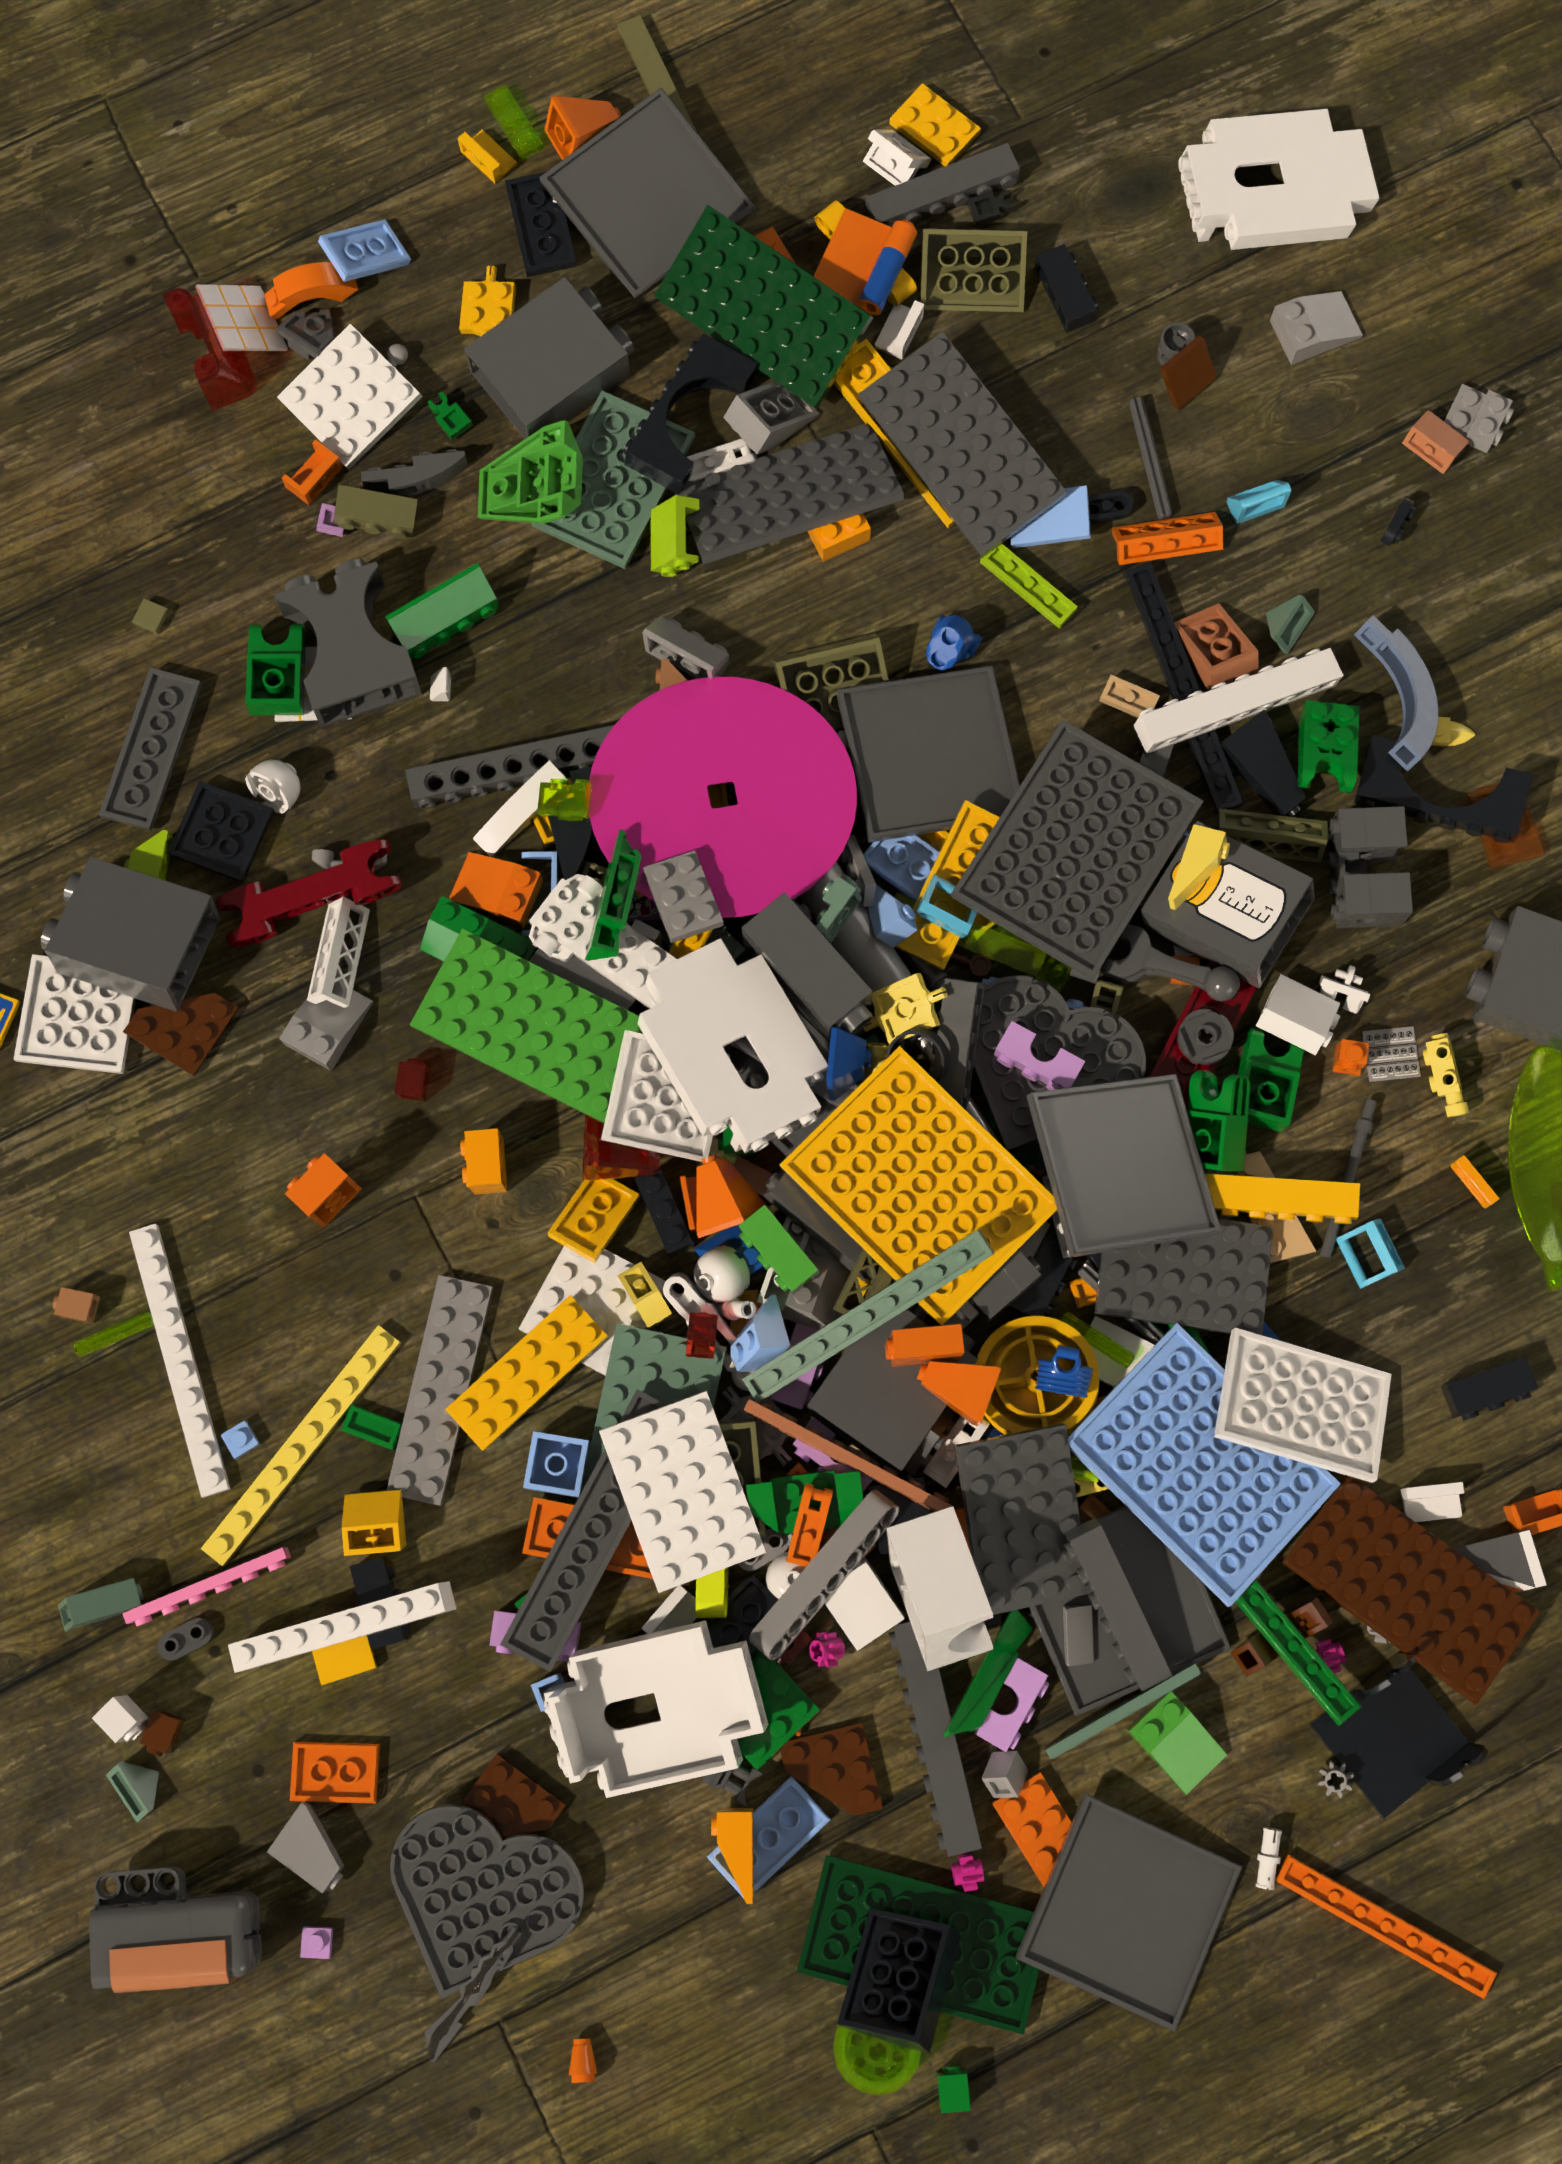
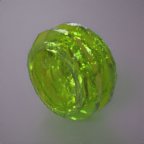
M839 2025L836 2028L833 2043L836 2066L845 2081L862 2093L879 2096L896 2092L911 2080L919 2067L921 2051L901 2047ZM852 2035H861L862 2042L859 2045H854L851 2042ZM878 2043H882L886 2047L885 2052H879L877 2056H873L869 2052L870 2047H876ZM895 2051H900L904 2055L900 2062H895L892 2059ZM857 2057L865 2059L864 2067L859 2068L855 2065L854 2061ZM884 2066L886 2068V2073L884 2074L875 2073L876 2067Z

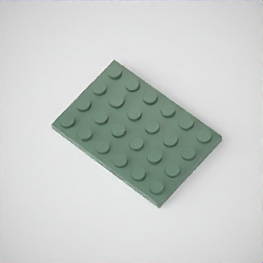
M601 391L575 439L583 457L581 505L565 518L544 524L531 523L532 527L626 569L651 522V509L660 505L668 490L664 486L624 465V447L630 438L634 440L638 434L636 430L642 419H648L649 411ZM666 420L671 440L683 455H686L695 438V432Z
M617 1323L590 1445L583 1489L605 1450L599 1430L620 1422L637 1389L666 1405L707 1390L714 1409L727 1346Z

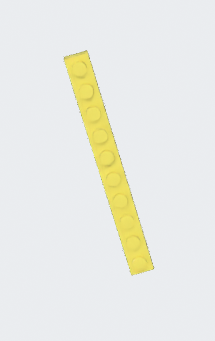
M379 1325L376 1327L202 1546L201 1550L221 1566H225L343 1418L351 1404H354L400 1346V1341Z

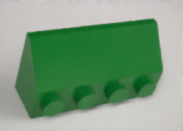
M476 563L385 617L399 646L406 647L411 660L423 657L435 645L445 644L450 640L451 636L459 631L465 632L469 630L476 621L491 617L500 607L479 564Z
M441 896L428 920L420 947L421 951L444 962L463 928L527 961L538 950V947L532 945L533 943L530 939L444 896Z

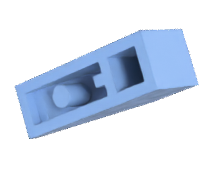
M876 884L874 906H867L875 937L894 948L917 931L914 919L916 915L909 905H904Z

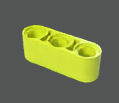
M729 1567L696 1579L697 1618L727 1617Z

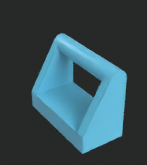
M1275 480L1228 497L1226 502L1236 525L1284 508L1290 496L1291 487L1288 482Z
M934 874L915 910V914L963 938L968 935L977 912L970 909L965 921L929 903L935 887L950 895L956 887L951 882Z
M1381 1218L1336 1238L1360 1289L1405 1269ZM1363 1232H1367L1386 1270L1367 1279L1348 1240Z

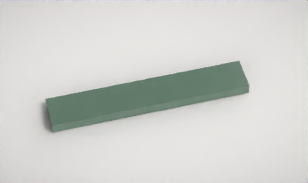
M1190 1663L1173 1673L1172 1677L1138 1693L1046 1746L1047 1754L1050 1759L1058 1757L1197 1677L1201 1673L1196 1663Z

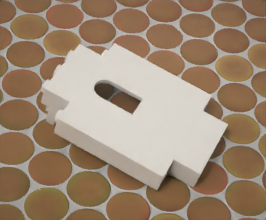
M1328 109L1211 119L1202 135L1203 144L1187 145L1182 156L1179 158L1181 182L1187 196L1186 202L1187 207L1190 209L1192 228L1197 233L1198 242L1208 241L1216 227H1225V238L1229 240L1231 250L1348 238L1356 226L1354 214L1371 212L1379 200L1362 129L1333 132ZM1279 163L1284 184L1244 187L1236 181L1234 173L1239 167Z
M720 938L648 973L646 986L658 1005L640 1013L637 1024L703 1137L710 1133L713 1136L720 1134L729 1125L733 1132L730 1143L735 1152L743 1149L744 1153L752 1149L754 1152H757L769 1144V1140L778 1137V1139L785 1138L793 1132V1128L801 1124L803 1127H806L817 1120L821 1105L809 1085L814 1086L825 1078L824 1075L828 1064L762 954L737 966ZM746 1036L768 1073V1083L758 1089L748 1087L723 1048L724 1046Z
M706 1620L575 1651L569 1657L567 1664L569 1675L575 1681L550 1686L543 1697L544 1707H546L544 1711L548 1714L552 1723L550 1725L551 1738L559 1750L557 1760L560 1769L569 1778L570 1783L581 1781L588 1772L599 1770L597 1774L598 1785L601 1790L604 1789L606 1798L737 1769L743 1761L737 1738L763 1733L769 1725L747 1641L713 1648ZM651 1693L655 1694L661 1720L622 1729L613 1728L606 1722L604 1712L606 1706L610 1703Z

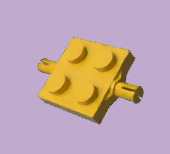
M487 266L485 281H464L459 325L461 334H475L481 337L514 313L516 285L514 282L496 281L497 267L492 266L491 269L490 266Z

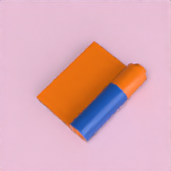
M845 208L814 277L868 314L879 315L916 238L917 230L912 222L905 219L895 221L893 226L890 227Z

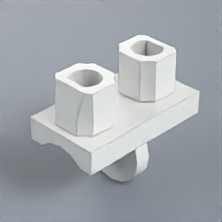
M1350 965L1347 972L1339 969L1336 970L1334 976L1343 979V983L1321 975L1319 993L1335 1000L1337 992L1346 994L1347 997L1342 1007L1343 1009L1357 1014L1363 1002H1368L1370 997L1368 991L1350 985L1351 982L1361 985L1363 980L1362 977L1354 975L1355 966Z

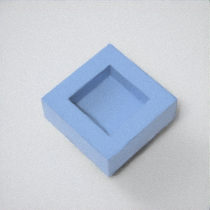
M246 1420L221 1434L230 1453L236 1460L261 1445Z

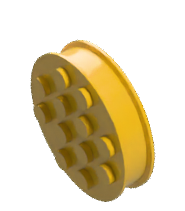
M1045 1316L1018 1318L998 1328L981 1347L977 1356L978 1361L975 1365L1001 1368L984 1415L1004 1435L1063 1423L1066 1425L1067 1435L1069 1436L1093 1411L1099 1392L1097 1359L1087 1340L1067 1323ZM1058 1345L1080 1349L1081 1366L1094 1370L1089 1384L1088 1397L1083 1398L1037 1390L1035 1382L1038 1375V1360L1052 1361V1357L1057 1352ZM1058 1359V1365L1063 1370H1071L1075 1365L1073 1360Z

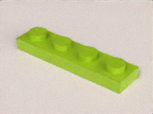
M1002 543L980 559V563L1059 629L1077 611V605Z

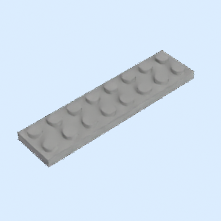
M438 1275L387 1490H401L402 1498L442 1506L460 1431L459 1424L445 1409L471 1385L493 1292L492 1286Z

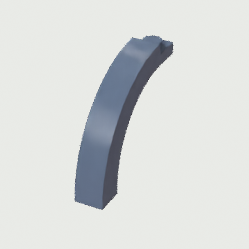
M1372 615L1354 636L1380 660L1397 687L1402 703L1403 724L1396 744L1388 753L1406 771H1409L1426 754L1434 740L1438 725L1437 696L1429 671L1410 641L1398 628L1391 633Z

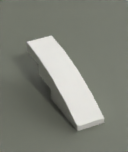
M549 760L493 815L474 836L473 840L489 857L493 858L531 823L530 820L549 803L551 797L568 783V779Z

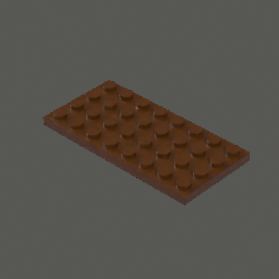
M1347 1475L1282 1562L1405 1654H1412L1417 1663L1475 1705L1481 1700L1540 1614L1539 1610L1354 1477Z

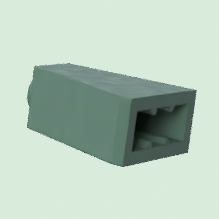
M134 1578L66 1597L58 1604L64 1631L68 1632L141 1606L140 1601L143 1600L141 1586L135 1584Z

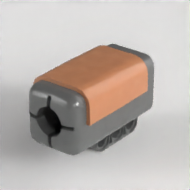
M177 1866L112 1871L102 1874L95 1882V1906H93L89 1916L91 1983L95 1990L112 1988L114 1993L229 1984L255 1970L261 1962V1934H259V1929H261L260 1903L257 1896L250 1891L186 1896L185 1873ZM167 1872L175 1877L173 1888H168L164 1884V1876ZM138 1875L143 1876L146 1880V1887L143 1891L138 1890L135 1886V1879ZM109 1877L113 1878L117 1883V1889L114 1893H110L106 1889V1881Z

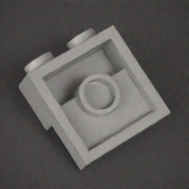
M1462 384L1444 422L1469 440L1467 445L1487 453L1491 445L1497 446L1504 431L1499 430L1502 422L1507 424L1514 411V409L1510 408L1513 400L1491 390L1484 394Z

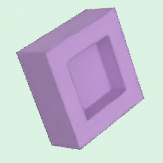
M322 503L317 531L343 537L344 529L333 524L335 506Z
M304 1926L302 1928L300 1958L330 1959L333 1927Z

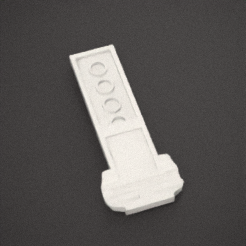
M576 874L567 880L562 878L529 920L532 925L529 934L532 945L540 948L550 958L560 959L563 962H567L575 955L649 1009L657 1006L658 1004L646 986L647 975L677 959L626 923L624 930H620L617 957L585 960L603 887L587 875Z

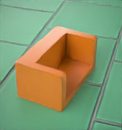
M316 439L312 443L315 452L292 478L286 474L282 476L285 487L309 506L343 469L339 457Z
M1556 1489L1503 1506L1512 1533L1530 1529L1531 1534L1534 1535L1562 1526V1489Z

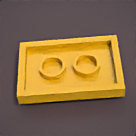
M923 83L890 117L889 121L891 126L944 167L953 164L978 137L981 131L978 125Z
M592 1168L549 1229L548 1237L595 1264L640 1199V1194Z

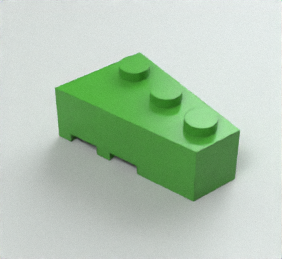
M763 1205L739 1225L742 1231L739 1237L748 1248L754 1246L760 1254L756 1258L766 1270L771 1267L778 1276L774 1280L784 1292L789 1289L793 1294L820 1273L766 1205Z

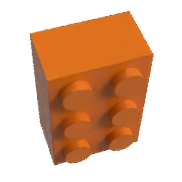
M324 1153L321 1157L318 1155L307 1165L308 1170L301 1177H295L288 1184L287 1188L289 1190L285 1193L308 1217L322 1228H325L362 1189Z

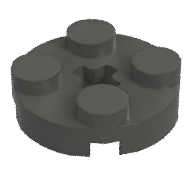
M1199 1009L1186 1016L1178 1029L1177 1042L1181 1052L1191 1063L1210 1065L1222 1060L1229 1052L1233 1043L1234 1032L1230 1022L1222 1014L1219 1015L1209 1009ZM1204 1030L1206 1034H1212L1208 1044L1199 1040L1201 1036L1200 1031Z

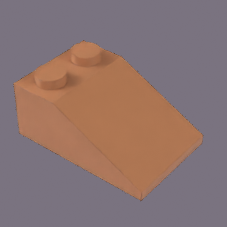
M1219 603L1174 622L1186 655L1198 678L1209 691L1219 683H1233L1236 678L1244 674H1249L1250 676L1258 674V650Z

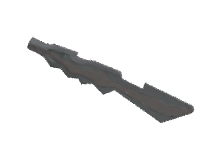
M514 1925L504 1939L494 1942L491 1951L481 1956L478 1966L472 1967L471 1978L459 1985L461 1997L425 2030L428 2055L431 2062L437 2060L462 2027L463 2023L459 2022V2019L469 2006H477L489 1988L496 1971L503 1969L513 1952V1946L523 1933L518 1926Z

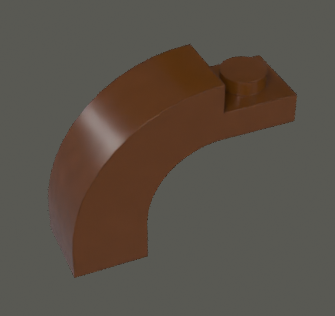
M1318 1598L1306 1604L1303 1603L1285 1613L1305 1639L1333 1623V1620ZM1260 1631L1230 1652L1246 1677L1263 1669L1280 1656Z

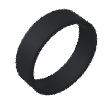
M912 1028L894 1038L888 1047L886 1059L895 1051L897 1043L903 1036L910 1034L921 1035L929 1039L940 1053L941 1070L935 1081L939 1083L944 1078L949 1068L950 1057L948 1048L940 1036L925 1028Z

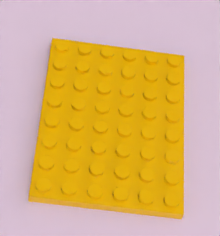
M900 1046L780 1164V1167L895 1281L911 1273L978 1229L981 1230L995 1254L917 1302L940 1326H943L1057 1211L1054 1196Z

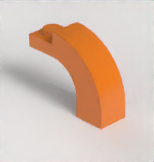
M317 262L301 265L279 274L273 278L274 287L266 292L264 296L270 317L279 319L294 306L306 300L328 298L343 302L356 292L358 287L356 279L344 282L331 262Z

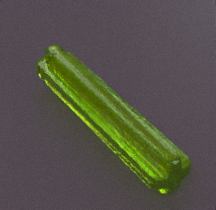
M145 1312L76 1341L73 1344L77 1356L82 1357L154 1326L152 1315Z
M1065 1312L1061 1317L1060 1321L1076 1329L1091 1346L1125 1368H1128L1134 1361L1135 1355L1071 1313Z

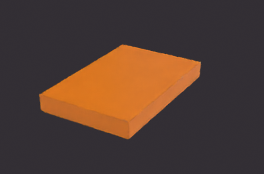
M293 1742L290 1801L376 1804L380 1744Z

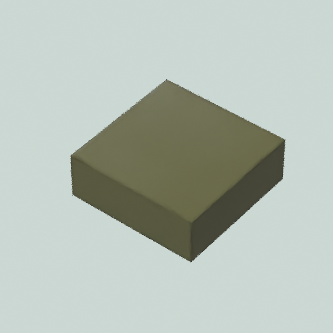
M143 598L132 622L134 625L158 634L169 610Z

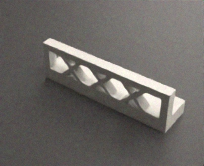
M341 897L328 904L307 1001L318 1004L328 1000L343 1008L349 1006L370 909L362 905H355V902L345 897ZM350 910L360 914L358 924L355 926L349 917ZM348 932L354 941L353 948L348 950L344 942V936ZM343 956L349 966L348 972L345 974L342 973L338 965L339 959ZM339 981L343 989L342 997L332 993L334 982Z

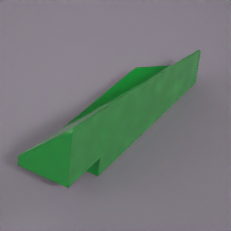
M621 829L617 834L585 956L587 961L617 957L620 930H624L627 923L642 856L637 849H632L625 838V831Z
M1018 1610L1010 1611L1006 1615L992 1641L993 1650L986 1652L942 1735L945 1738L966 1731L979 1730L1019 1655L1016 1650L1033 1629Z

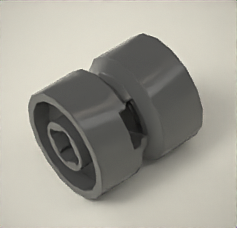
M1175 322L1164 328L1157 349V359L1162 366L1195 339L1194 332L1188 325Z

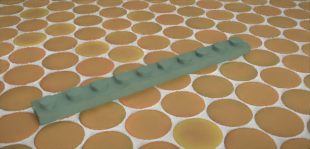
M978 1229L742 1380L755 1401L759 1403L994 1255L995 1252L981 1230Z

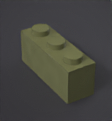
M339 485L333 524L347 530L354 528L364 529L369 534H391L396 539L412 538L418 499Z

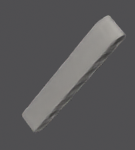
M879 1490L871 1491L753 1629L749 1637L750 1643L770 1660L777 1659L894 1522L899 1513V1506Z

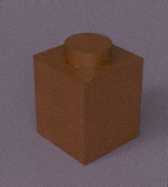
M161 1709L153 1710L140 1744L147 1746L146 1751L156 1756L162 1757L163 1753H172L186 1719Z

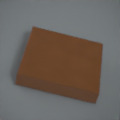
M1197 336L1160 367L1172 406L1178 410L1217 378L1205 339Z

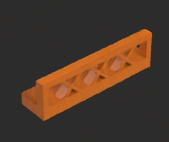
M1216 512L1112 527V535L1117 544V561L1119 565L1223 550V525Z

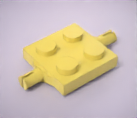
M916 973L872 993L875 1016L868 1023L870 1025L865 1026L863 1029L868 1032L879 1026L885 1033L890 1045L894 1038L906 1030L912 1028H925L929 1030L940 1025L934 1009V1002L947 998L948 994L943 993L946 989L940 987L929 992L921 973ZM916 1034L905 1035L899 1040V1042L911 1038Z

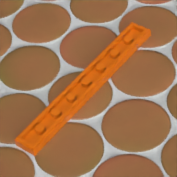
M1288 1854L1286 1855L1275 1877V1881L1485 1999L1497 1972Z

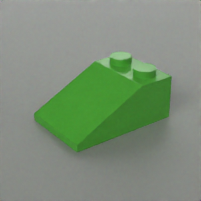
M1172 1691L1158 1698L1126 1729L1185 1795L1227 1756L1225 1751Z

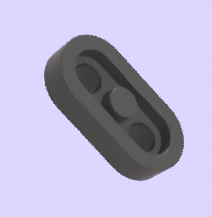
M195 1618L163 1634L157 1645L160 1656L166 1660H178L204 1647L213 1638V1626L206 1619ZM196 1627H199L202 1631L199 1638H195L193 1635V1630ZM171 1640L176 1644V1648L172 1652L167 1648V1644Z

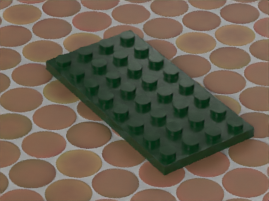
M709 205L704 209L654 294L655 298L720 343L758 363L757 368L816 409H818L874 318Z
M826 1854L797 1968L798 1973L848 1986L870 1908L951 1925L961 1938L941 2012L1024 2035L1039 1969L1016 1959L1015 1956L1034 1911Z

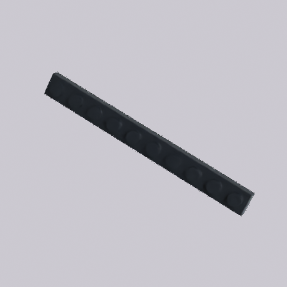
M1151 563L1127 570L1125 577L1172 700H1185L1190 694L1200 691L1153 567ZM1212 730L1188 739L1216 814H1219L1220 809L1231 810L1241 807L1243 801L1216 731Z

